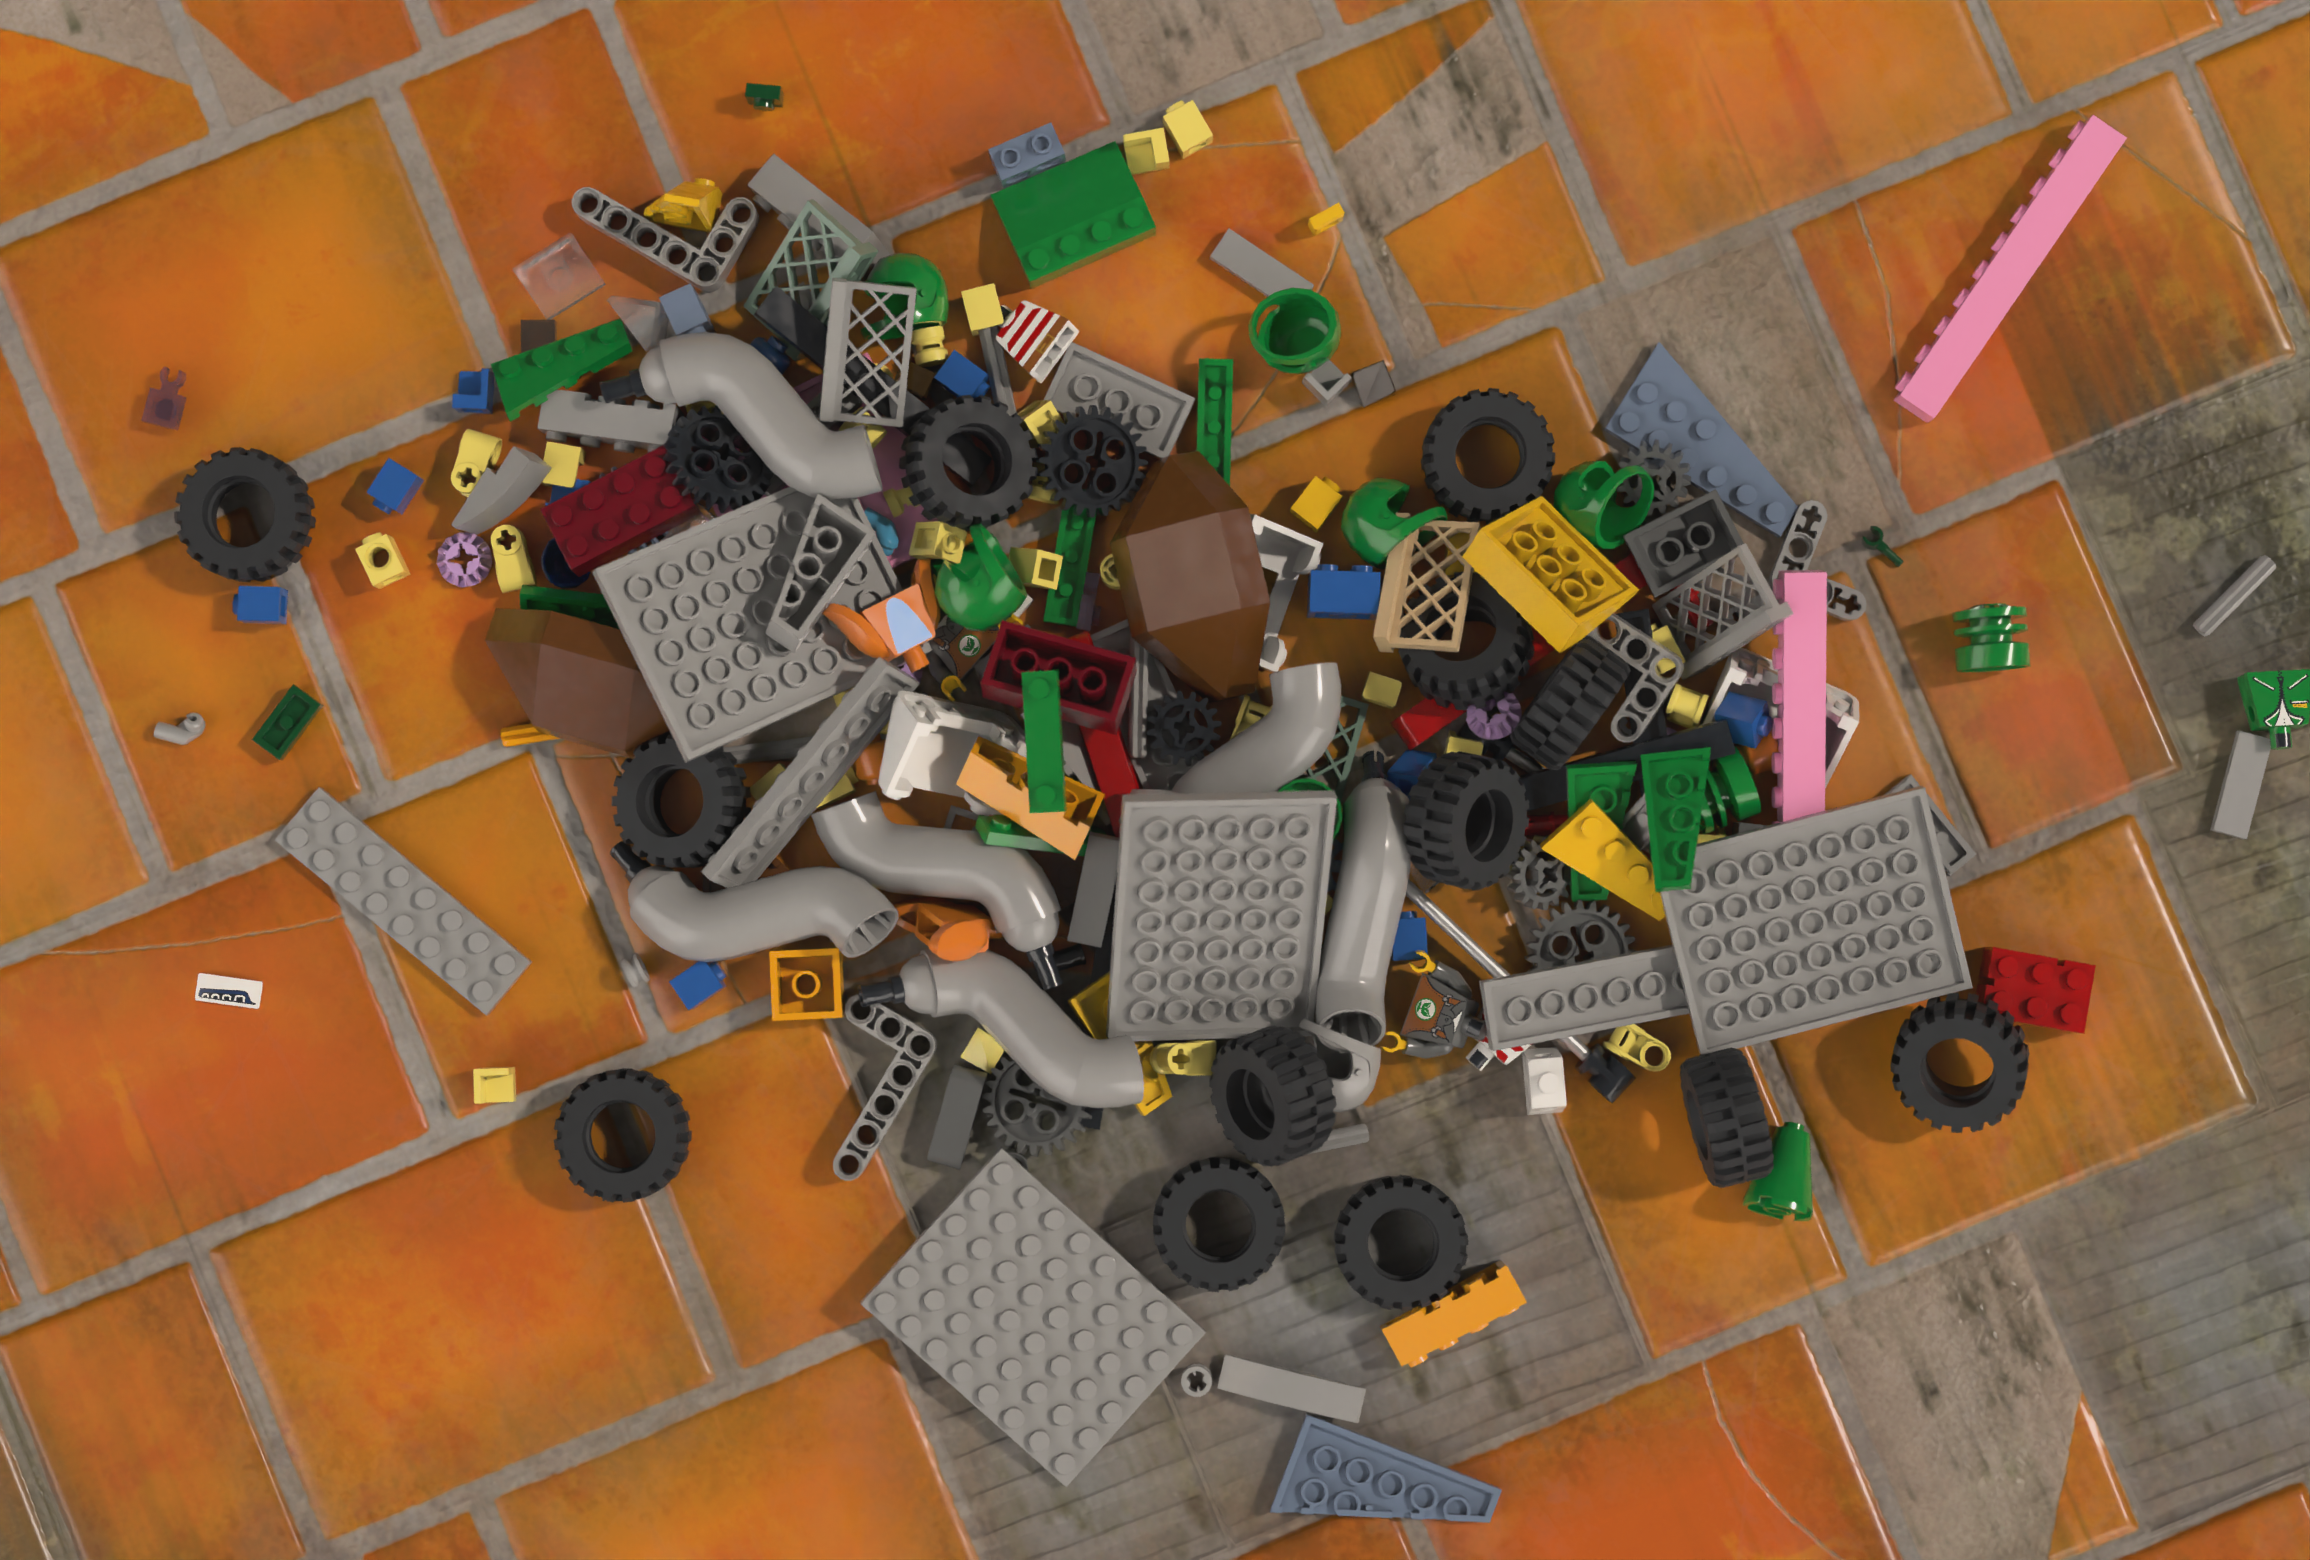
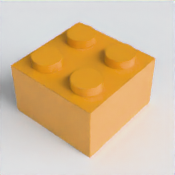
M838 948L769 951L772 1021L845 1017L843 954Z

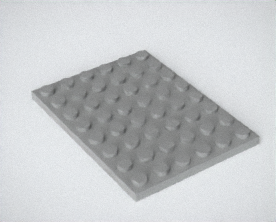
M792 487L785 488L596 568L592 572L685 763L853 688L863 677L866 668L877 660L858 650L840 629L823 614L795 653L765 634L816 497H810ZM858 498L827 499L873 530ZM876 534L870 547L829 604H839L859 614L863 610L903 591ZM929 642L921 645L925 655L932 651ZM903 656L889 662L896 667L906 664Z
M1924 786L1697 844L1691 889L1660 892L1700 1055L1731 1047L1738 1049L1973 988Z
M1335 791L1123 795L1106 1038L1129 1035L1133 1041L1238 1038L1268 1026H1282L1302 1036H1312L1307 1031L1298 1027L1303 1018L1314 1021L1337 803Z
M1002 1147L996 1151L860 1301L864 1308L1065 1487L1071 1483L1206 1333L1196 1321Z

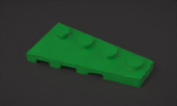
M620 318L494 362L491 366L506 414L511 422L521 416L519 411L531 404H534L535 407L548 400V394L562 386L565 389L572 387L578 383L577 380L581 375L588 371L596 373L633 350Z
M1711 747L1641 754L1655 892L1691 889Z
M1636 761L1566 765L1568 818L1588 800L1592 799L1623 830L1626 806L1629 803L1631 784L1637 768ZM1570 867L1572 902H1577V900H1607L1608 889Z

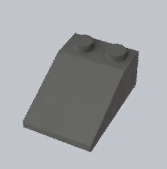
M1716 489L1623 536L1654 598L1682 585L1739 545L1744 544Z

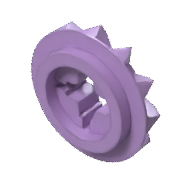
M459 532L451 537H447L438 549L436 564L442 577L449 583L458 587H471L483 581L490 572L492 554L488 544L481 537L473 533ZM461 546H463L466 554L474 557L478 556L473 561L467 562V574H465L461 564L450 562V560L460 557Z
M1505 691L1503 693L1505 698L1498 702H1495L1494 699L1485 702L1486 707L1476 709L1475 705L1468 706L1466 720L1471 731L1475 735L1488 740L1501 739L1511 734L1520 722L1522 715L1520 703L1513 693L1510 694ZM1497 704L1501 714H1495L1489 722V717L1485 711H1491Z

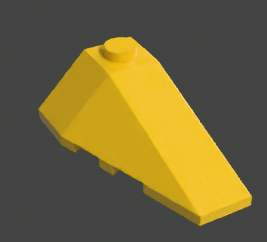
M695 178L694 183L684 181L646 207L644 217L656 224L710 233L718 220L722 192L719 187L715 186V182L711 180Z

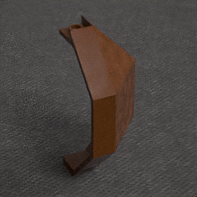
M1199 451L1169 455L1152 463L1146 478H1144L1139 491H1137L1110 542L1131 636L1203 699L1206 697L1208 703L1255 692L1271 602L1249 508Z
M495 609L485 642L529 720L538 732L629 758L634 757L633 751L640 745H649L648 743L651 739L672 735L621 630L554 611Z

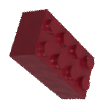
M664 445L540 509L570 569L578 577L702 514L698 505L693 504L694 497L692 493L682 496L681 494L685 486L683 484H672L677 474L666 472L671 462L663 460V456L668 450L663 447Z
M1002 620L981 681L983 698L1024 709L1021 672L1058 670L1061 720L1117 735L1137 673L1136 658Z

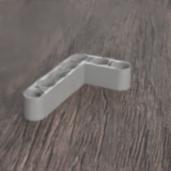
M583 187L577 190L572 198V207L575 213L585 223L705 292H714L723 285L759 223V214L753 203L747 198L736 197L726 205L699 250L594 188ZM589 198L598 200L597 208L593 212H582V204L585 200ZM741 208L751 211L750 218L744 223L734 221L735 212ZM620 215L627 217V224L623 229H611V222L615 217ZM652 232L657 235L653 246L642 247L640 245L641 237L644 234ZM728 237L733 240V246L729 251L719 252L716 250L717 242L720 239ZM673 251H686V258L681 264L674 265L670 263L669 258ZM705 267L716 269L715 277L709 282L699 280V273Z
M1613 613L1606 619L1613 621L1617 626V634L1613 639H1605L1601 636L1599 632L1600 625L1587 636L1593 637L1625 662L1643 673L1611 723V731L1617 740L1632 742L1643 734L1681 677L1683 662L1676 653ZM1633 639H1639L1645 643L1647 651L1643 658L1637 659L1630 655L1628 646ZM1663 658H1668L1675 663L1676 672L1670 678L1661 676L1657 670V665ZM1642 688H1651L1656 693V702L1653 706L1646 707L1640 703L1638 694ZM1622 717H1631L1636 721L1637 730L1635 734L1625 735L1620 731L1619 722Z
M859 994L851 997L846 1003L845 1015L847 1019L898 1050L834 1158L833 1170L840 1179L845 1181L854 1180L865 1171L937 1049V1040L929 1030L883 1003L870 1005L871 1012L866 1019L861 1020L855 1017L852 1008L854 1003L859 1000ZM892 1017L899 1021L900 1032L897 1036L889 1037L884 1034L882 1024L886 1018ZM917 1035H923L929 1039L930 1049L924 1055L916 1054L912 1049V1040ZM905 1065L911 1069L912 1079L908 1084L902 1085L895 1080L894 1071L897 1066ZM888 1095L893 1099L895 1107L890 1114H883L878 1111L876 1101L879 1096ZM870 1125L876 1130L877 1137L872 1144H866L860 1140L858 1132L861 1126ZM853 1155L857 1158L859 1167L855 1173L849 1174L842 1170L841 1159L843 1156Z

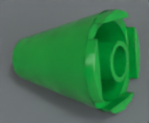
M1784 1122L1783 1126L1775 1128L1771 1137L1774 1157L1772 1172L1767 1177L1751 1181L1743 1198L1742 1205H1748L1749 1210L1773 1218L1783 1219L1784 1216L1795 1214L1794 1221H1809L1812 1219L1813 1214L1810 1134L1804 1131V1126L1801 1124Z

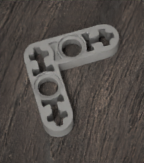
M1810 500L1798 506L1799 508L1792 517L1770 573L1769 584L1772 590L1773 580L1777 579L1779 570L1788 569L1789 564H1783V558L1792 564L1802 565L1800 570L1808 569L1827 520V511L1820 502ZM1811 508L1815 509V516L1819 518V521H1814L1810 524L1807 531L1808 533H1814L1813 538L1806 533L1795 532L1796 527L1800 530L1804 528L1806 517L1802 515V512H1807ZM1793 539H1801L1806 543L1807 553L1804 557L1797 558L1789 552V544ZM1827 579L1826 614L1844 621H1852L1862 616L1867 605L1863 594L1853 588ZM1835 589L1839 591V594L1836 596L1838 599L1847 600L1851 596L1855 598L1853 604L1858 606V610L1850 611L1847 614L1845 613L1846 607L1837 602L1833 603V609L1829 608L1828 604L1834 597Z

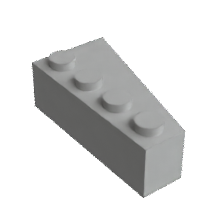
M775 154L769 158L747 184L755 194L752 200L766 212H769L770 209L774 210L779 215L777 220L788 230L793 226L807 201L814 199L861 243L870 242L879 251L860 282H866V278L880 258L891 255L872 230ZM812 213L808 219L810 235L822 234L820 219ZM832 237L835 257L843 256L849 246L841 238ZM823 238L811 239L813 249L815 251L821 249L825 253Z
M819 493L811 508L765 632L766 635L793 653L796 652L822 615V612L827 608L870 547L876 534L874 530Z

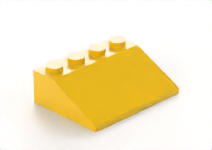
M1543 496L1481 528L1463 555V558L1559 653L1581 641L1639 591Z

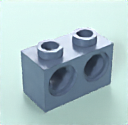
M1051 122L988 149L991 162L1003 189L1066 162L1065 152Z
M691 283L659 297L676 336L699 332H716L698 293Z

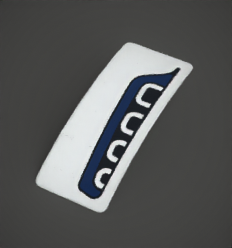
M199 973L195 1000L258 1009L263 983L261 981Z

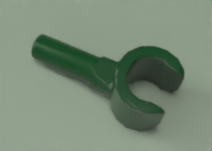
M1871 526L1870 530L1878 536L1879 540L1873 543L1862 536L1864 547L1869 550L1877 549L1899 567L1904 561L1883 541L1882 530L1877 526Z

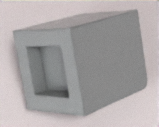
M1329 360L1311 373L1308 372L1303 377L1302 383L1327 407L1351 383L1352 377L1348 373L1344 375Z

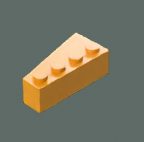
M978 736L956 783L957 786L1074 860L1080 851L1105 795L1065 776L1067 811L1030 813L1026 757Z
M1499 1260L1453 1285L1447 1290L1448 1293L1445 1296L1431 1301V1305L1423 1308L1421 1306L1414 1307L1412 1310L1406 1311L1381 1325L1380 1328L1401 1366L1408 1364L1410 1368L1428 1359L1427 1354L1437 1348L1440 1351L1445 1350L1459 1341L1457 1338L1469 1332L1471 1334L1476 1333L1488 1326V1322L1500 1316H1507L1527 1303L1507 1265Z

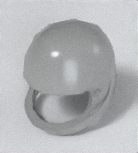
M1303 1018L1298 1027L1313 1036L1314 1047L1318 1051L1316 1055L1319 1059L1324 1060L1327 1066L1325 1070L1328 1078H1332L1334 1085L1332 1093L1333 1096H1336L1337 1104L1333 1112L1341 1113L1357 1108L1368 1099L1375 1087L1381 1064V1049ZM1318 1036L1345 1048L1348 1052L1328 1048L1321 1043Z

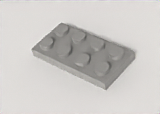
M1074 342L1067 348L1044 400H1051L1058 413L1063 414V412L1069 411L1074 417H1076L1075 409L1078 406L1084 408L1086 415L1090 405L1097 406L1098 414H1100L1104 407H1109L1111 410L1110 418L1116 413H1122L1123 418L1120 424L1133 422L1134 425L1129 433L1142 434L1141 438L1135 442L1136 446H1145L1147 450L1144 452L1159 459L1171 454L1195 402V398Z

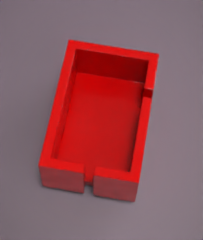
M1984 947L1979 977L1993 979L1992 985L1977 984L1976 995H1979L1978 1001L1984 1004L1989 999L1998 1003L1997 1011L2002 1014L2007 1010L2014 1017V1022L2084 1034L2096 965L2058 960V958L1997 947Z

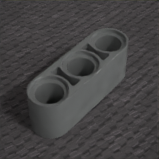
M958 1064L953 1065L928 1152V1161L961 1169L988 1073Z

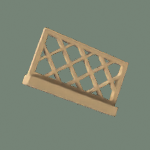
M1396 512V516H1398V517H1401V518H1410V517H1411L1410 513H1398V512ZM1432 520L1407 536L1388 554L1373 634L1380 652L1393 653L1394 648L1459 652L1474 570L1463 558V555L1481 529L1480 523ZM1419 530L1434 531L1438 536L1437 539L1424 548L1417 541ZM1459 532L1470 533L1469 542L1458 550L1449 541L1450 538ZM1442 544H1445L1453 554L1437 565L1429 554ZM1425 558L1433 568L1417 579L1412 573V567ZM1459 560L1464 566V573L1451 581L1443 570ZM1439 574L1447 585L1434 595H1431L1423 585ZM1420 589L1427 600L1411 610L1406 604L1407 597ZM1453 591L1459 598L1458 604L1448 612H1445L1437 602ZM1433 605L1442 616L1426 627L1417 616ZM1412 620L1422 630L1412 638L1400 637L1401 628ZM1447 622L1453 628L1452 640H1436L1431 633Z

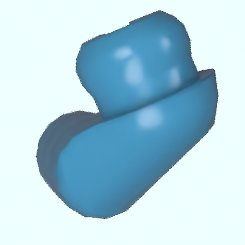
M868 507L865 510V514L873 530L876 531L877 538L885 555L890 556L899 543L895 524L890 519Z

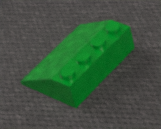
M1116 141L990 195L1031 289L1156 235V225Z

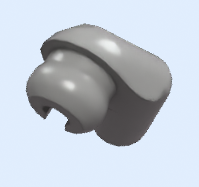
M192 712L187 714V719L177 726L159 721L155 727L154 737L180 745H187L202 735L206 724L200 714Z

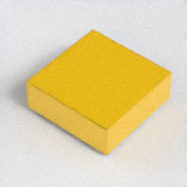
M1338 202L1309 218L1308 227L1313 236H1317L1343 221L1345 212L1340 203Z

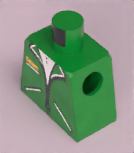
M2310 669L2247 672L2237 678L2238 686L2251 731H2269L2272 750L2292 748L2291 729H2299L2309 723Z

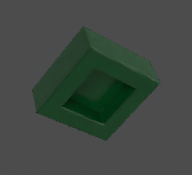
M746 83L745 97L748 104H752L754 109L773 111L774 107H783L784 93L781 86Z

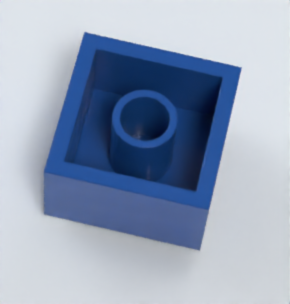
M1317 565L1316 570H1311L1308 576L1307 618L1376 620L1380 602L1381 572H1373L1372 566L1365 565L1352 566L1350 571H1338V565Z

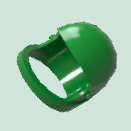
M912 253L891 254L878 260L866 278V282L917 288L912 331L931 326H944L947 323L949 311L947 286L941 270L935 264L920 255ZM864 290L867 296L874 299L868 290ZM874 291L879 298L886 294V292ZM894 293L883 302L895 318L907 309L908 295ZM884 311V319L872 323L870 326L878 333L892 320ZM906 316L899 321V323L903 326L904 329L906 324ZM894 325L880 338L882 341L903 338L904 334ZM866 327L860 330L861 335L866 341L873 337Z
M1292 287L1274 292L1258 304L1249 320V337L1255 350L1271 367L1288 374H1302L1316 370L1331 359L1338 349L1341 339L1338 312L1325 297L1310 289ZM1279 305L1268 314L1261 324L1259 335H1257L1256 327L1260 315L1269 306Z
M1586 461L1571 467L1562 476L1554 492L1553 507L1595 548L1613 549L1625 543L1623 536L1638 529L1644 521L1654 497V484L1650 474L1641 466H1627L1614 474L1613 469L1606 461ZM1638 474L1642 480V491L1639 501L1632 507H1619L1616 504L1617 487L1628 477Z
M1375 478L1363 483L1351 494L1342 513L1341 531L1349 546L1365 562L1381 570L1386 569L1388 554L1411 533L1432 520L1447 521V513L1443 507H1434L1410 518L1396 516V512L1400 511L1408 496L1410 485L1395 479ZM1423 530L1419 533L1417 541L1423 547L1437 534L1434 531Z
M979 523L970 526L972 539L981 558V566L978 573L972 579L960 568L944 560L937 573L934 593L940 608L951 621L967 630L985 632L1001 625L1002 620L1006 621L1027 598V592L1017 571L992 534Z

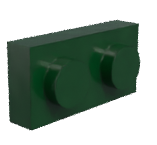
M293 684L252 740L277 759L283 761L324 705Z

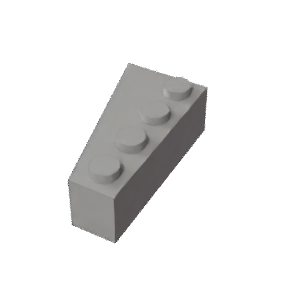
M555 390L548 394V400L541 404L537 429L545 433L546 439L551 441L566 442L567 437L580 439V444L588 447L600 448L601 443L614 444V450L620 452L634 453V449L639 448L648 450L649 453L664 445L669 437L667 434L681 416L684 417V413L676 404L664 403L663 410H661L660 406L644 400L635 399L632 405L625 404L626 401L623 399L606 403L603 396H598V400L591 399L592 395L587 393Z

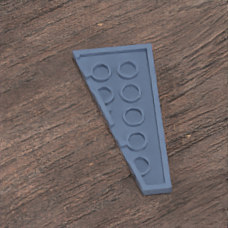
M1658 342L1604 430L1637 451L1640 450L1641 441H1645L1648 447H1653L1655 439H1658L1660 448L1663 449L1667 444H1673L1671 453L1676 454L1682 451L1684 454L1680 463L1690 464L1689 471L1684 474L1691 476L1690 484L1706 494L1716 489L1724 505L1774 536L1781 537L1799 507L1669 352ZM1649 457L1650 459L1661 460L1660 458Z
M1306 1413L1269 1511L1270 1513L1292 1512L1313 1515L1335 1514L1338 1516L1400 1517L1421 1520L1443 1519L1447 1521L1490 1523L1502 1489Z

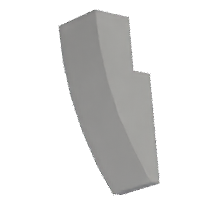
M513 446L498 471L486 468L451 525L456 529L475 535L492 528L512 514L529 498L551 470V467L535 453Z
M1090 832L1067 941L1101 948L1117 876L1119 837Z

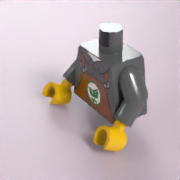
M940 608L939 625L935 630L936 637L928 641L932 651L926 654V657L930 662L928 666L931 675L939 683L950 701H954L955 699L951 696V692L957 687L966 692L967 689L963 682L974 671L975 668L973 666L991 652L1000 625L985 632L967 630L951 621ZM1014 614L1006 620L1011 623L1019 622L1021 625L1023 624V621Z
M1416 950L1415 952L1420 956H1424L1426 961L1420 967L1409 962L1411 968L1415 972L1422 973L1400 1032V1035L1405 1036V1038L1401 1039L1395 1032H1385V1035H1390L1395 1039V1045L1390 1049L1380 1046V1048L1385 1052H1395L1400 1049L1403 1054L1429 1059L1449 1054L1453 1047L1463 1048L1468 1036L1482 1041L1487 1034L1485 1020L1475 1017L1479 1003L1472 999V989L1457 970L1437 960L1432 962L1425 951Z

